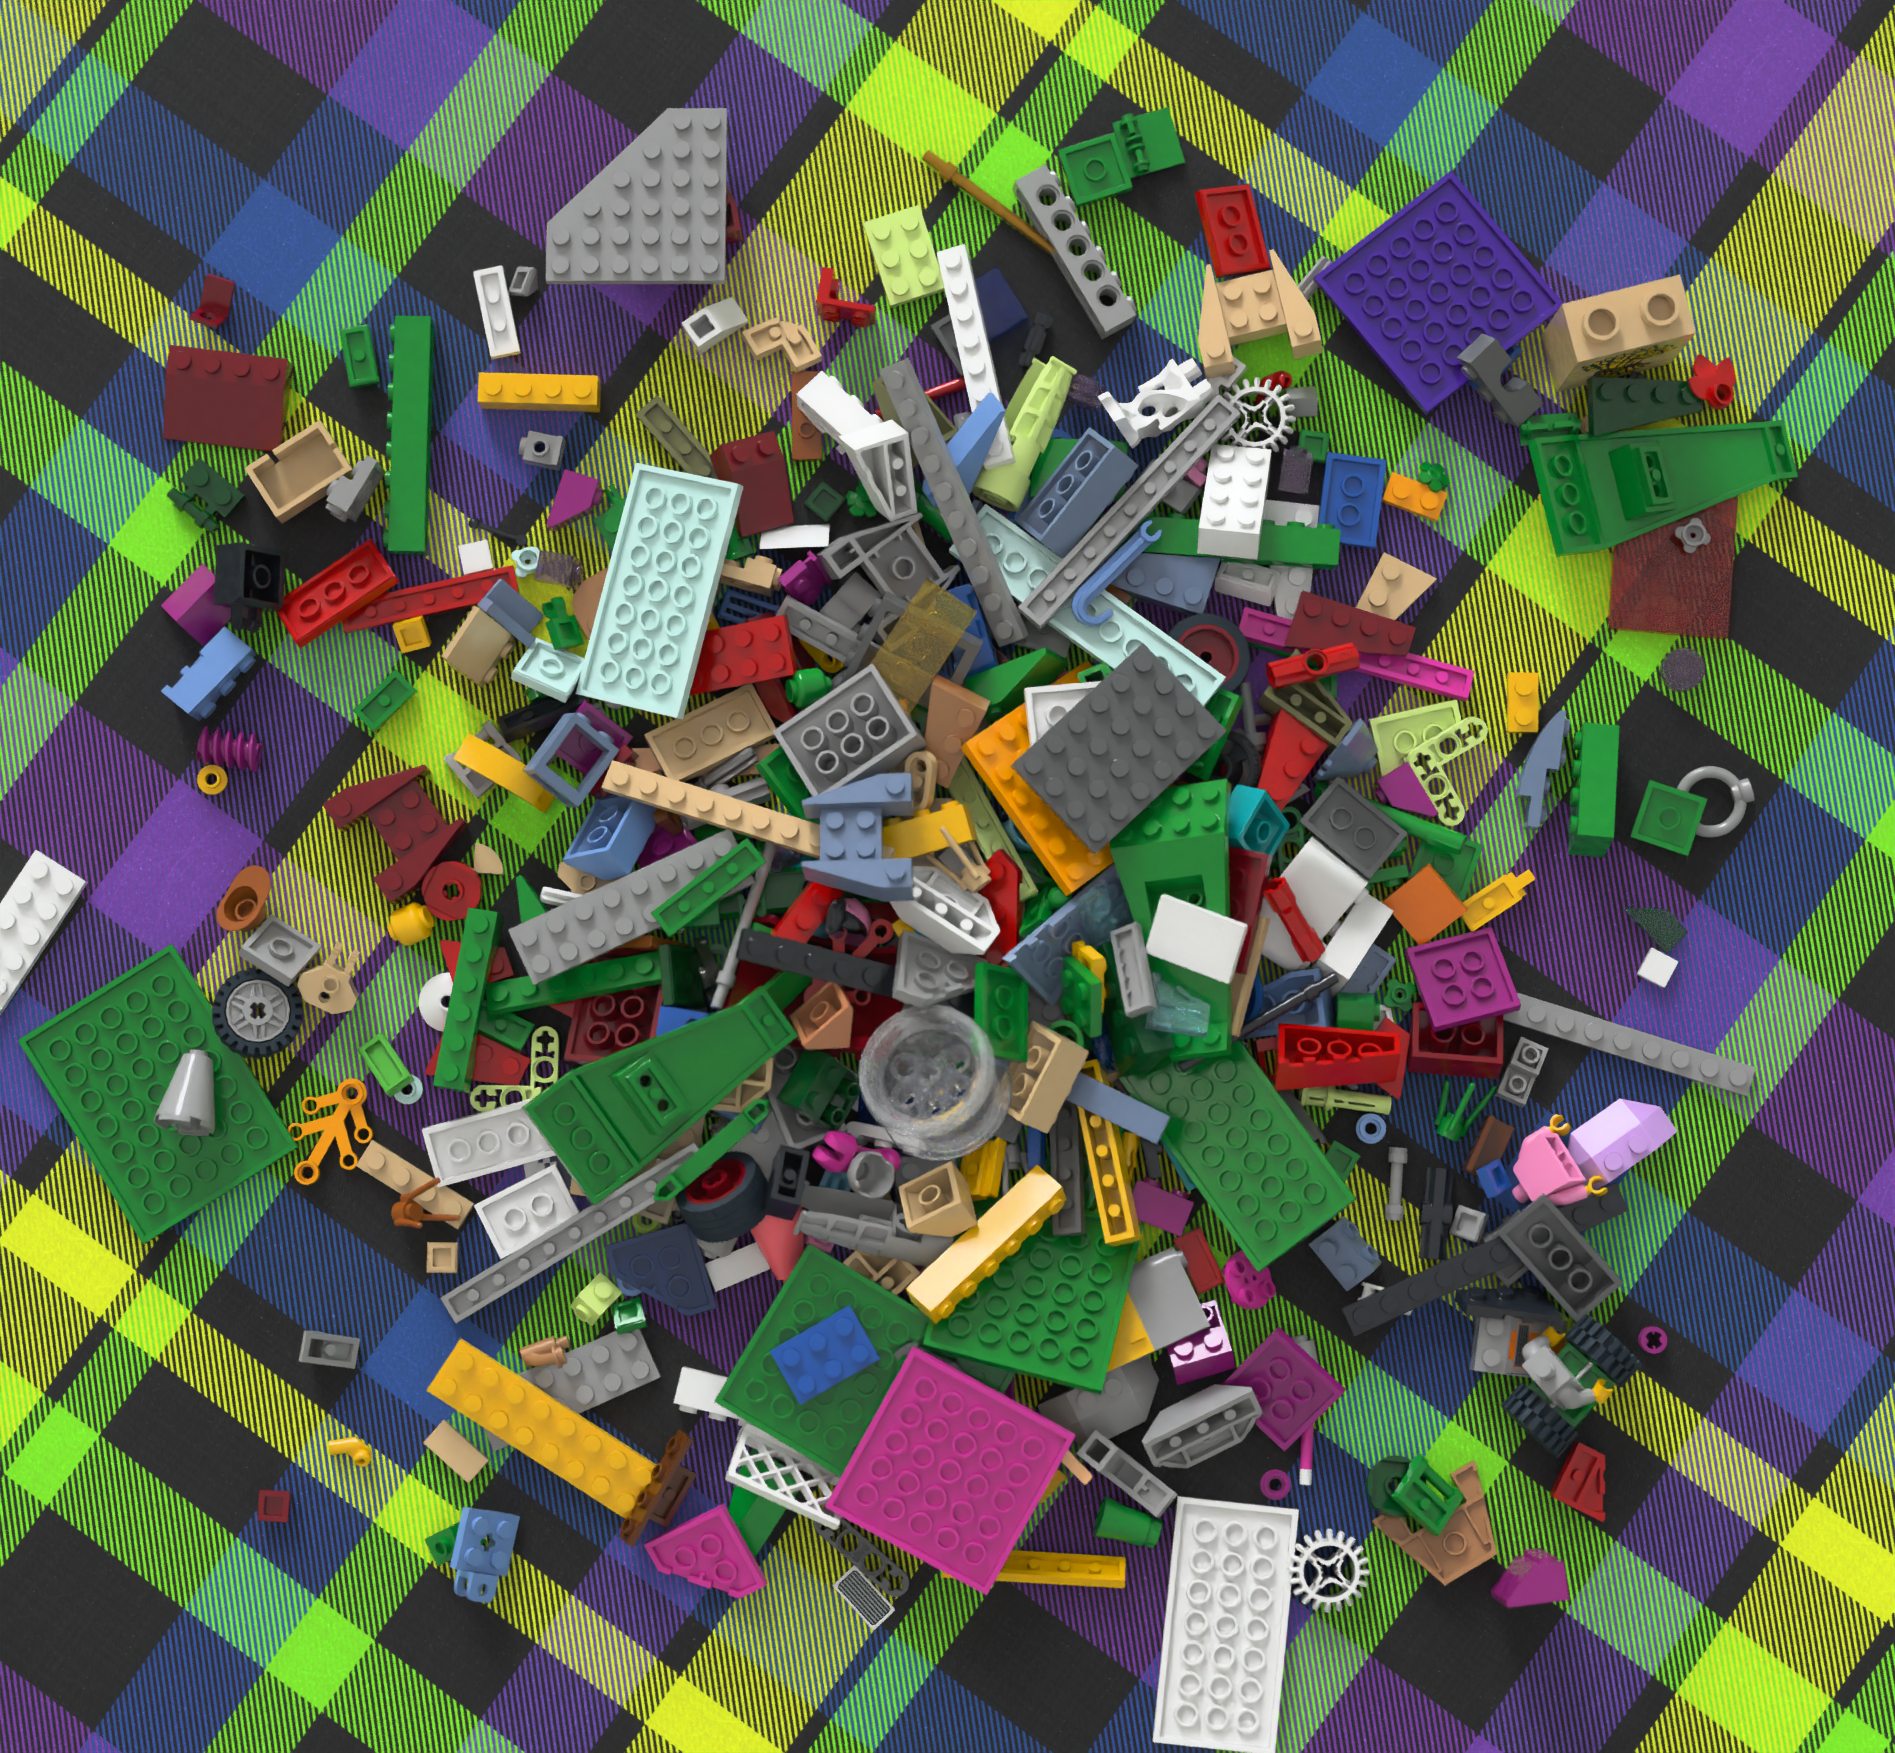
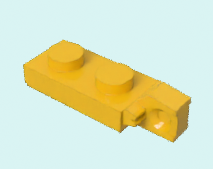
M1529 869L1518 877H1515L1512 872L1503 875L1465 900L1463 903L1468 910L1460 917L1470 932L1475 931L1520 901L1526 895L1523 887L1536 878Z

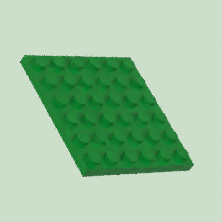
M999 1187L998 1198L990 1196L985 1200L972 1201L977 1221L1003 1197L1002 1188ZM1085 1210V1234L1056 1237L1053 1235L1051 1214L1043 1222L1040 1230L1034 1235H1029L1021 1243L1020 1248L1015 1254L1007 1256L999 1264L994 1274L989 1277L986 1276L977 1285L972 1295L964 1297L955 1305L954 1311L947 1318H942L937 1324L931 1319L929 1320L922 1348L1101 1395L1140 1241L1118 1246L1106 1244L1100 1214ZM1139 1223V1228L1142 1235L1144 1224ZM965 1230V1231H963V1232H961V1233L955 1235V1236H954V1239H953V1244H954L967 1230Z

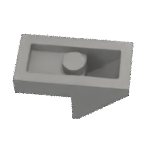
M304 1331L299 1361L355 1369L360 1339L319 1331Z

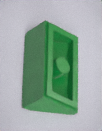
M782 970L777 972L764 985V988L782 1012L813 979Z

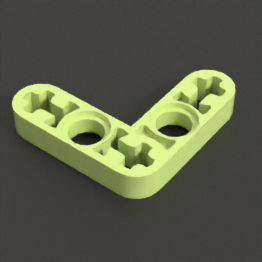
M1477 717L1463 719L1413 748L1407 756V762L1439 813L1436 817L1440 822L1448 826L1459 824L1464 818L1465 810L1441 765L1478 745L1486 738L1488 732L1487 725ZM1468 724L1480 725V729L1477 731L1478 737L1466 736L1463 738L1466 744L1462 746L1460 738L1454 732L1458 730L1459 734L1462 735L1469 730ZM1445 737H1451L1455 742V748L1449 754L1442 753L1439 748L1440 741ZM1418 753L1423 756L1428 755L1425 764L1429 770H1433L1434 767L1437 772L1426 775L1423 780L1420 775L1426 774L1422 766L1414 765V762L1417 761L1416 755ZM1440 778L1443 781L1444 788L1440 794L1433 795L1429 792L1428 783L1431 779ZM1449 793L1451 798H1446L1448 805L1458 809L1454 812V819L1443 816L1446 808L1442 802H1439L1438 805L1435 804L1436 800L1445 798Z
M542 1026L533 1033L530 1086H477L470 1095V1102L473 1108L481 1112L496 1108L497 1102H487L486 1107H482L481 1102L476 1101V1096L481 1095L482 1090H487V1095L498 1096L496 1090H502L500 1102L501 1106L507 1105L506 1096L511 1091L516 1090L520 1092L523 1098L522 1101L535 1098L542 1092V1087L536 1088V1081L541 1083L556 1082L559 1079L560 1037L557 1031L552 1027ZM544 1031H548L549 1036L554 1037V1043L548 1044V1053L554 1052V1058L547 1056L536 1057L537 1051L543 1053V1044L538 1042V1037H542ZM543 1061H548L553 1065L554 1071L549 1078L544 1079L537 1074V1066Z

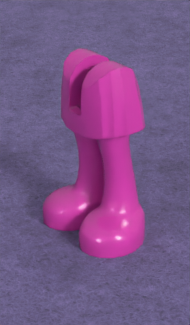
M829 1130L823 1138L829 1146L835 1149L834 1151L818 1145L812 1153L813 1158L818 1164L833 1173H839L840 1171L847 1173L853 1157H856L863 1151H875L882 1154L884 1159L894 1165L895 1172H897L901 1163L900 1154L892 1148L870 1149L857 1144L852 1134L843 1131Z

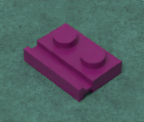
M811 551L807 553L809 557L805 561H797L777 579L788 596L807 606L817 600L818 595L823 592L821 588L826 583L829 586L833 583L818 558Z

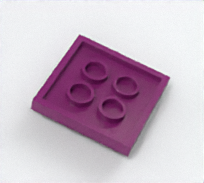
M1492 927L1406 948L1405 955L1433 1032L1520 1010V1000Z
M1279 1326L1221 1384L1252 1388L1263 1412L1256 1419L1255 1424L1283 1451L1289 1448L1346 1390Z

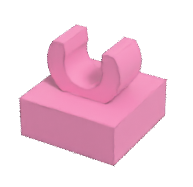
M1201 458L1183 479L1201 490L1207 479L1203 473L1206 471L1209 463Z

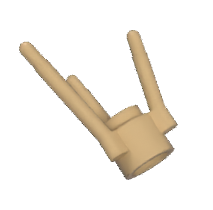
M944 826L940 827L941 833L965 866L960 872L963 878L959 877L931 854H927L926 858L955 881L963 892L968 889L972 894L978 892L992 879L988 875L991 871L985 865L974 841L968 842L977 864L975 862L971 863Z

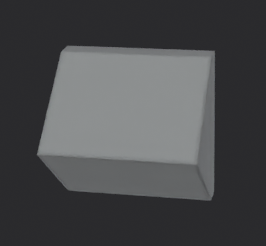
M1315 386L1285 388V394L1290 396L1286 406L1294 405L1295 407L1292 412L1287 413V416H1294L1296 418L1317 416L1318 396Z

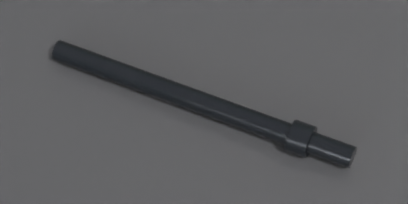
M1331 972L1314 983L1311 981L1300 987L1299 992L1245 1022L1242 1025L1240 1036L1232 1035L1231 1045L1306 1001L1310 1003L1319 998V993L1339 982L1335 973ZM1208 1058L1178 1061L1177 1064L1184 1073Z

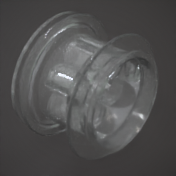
M928 1005L922 1008L916 1006L895 1014L885 1021L871 1036L860 1061L859 1082L867 1108L874 1118L884 1126L893 1142L902 1150L915 1157L932 1161H943L965 1156L984 1145L997 1132L1007 1115L1011 1101L1012 1085L1004 1060L994 1058L991 1043L981 1027L972 1019L953 1008L941 1005ZM965 1061L962 1067L955 1069L958 1063ZM967 1089L964 1095L956 1097L959 1091ZM915 1097L912 1103L906 1104L909 1098ZM941 1107L937 1114L931 1115L934 1109Z

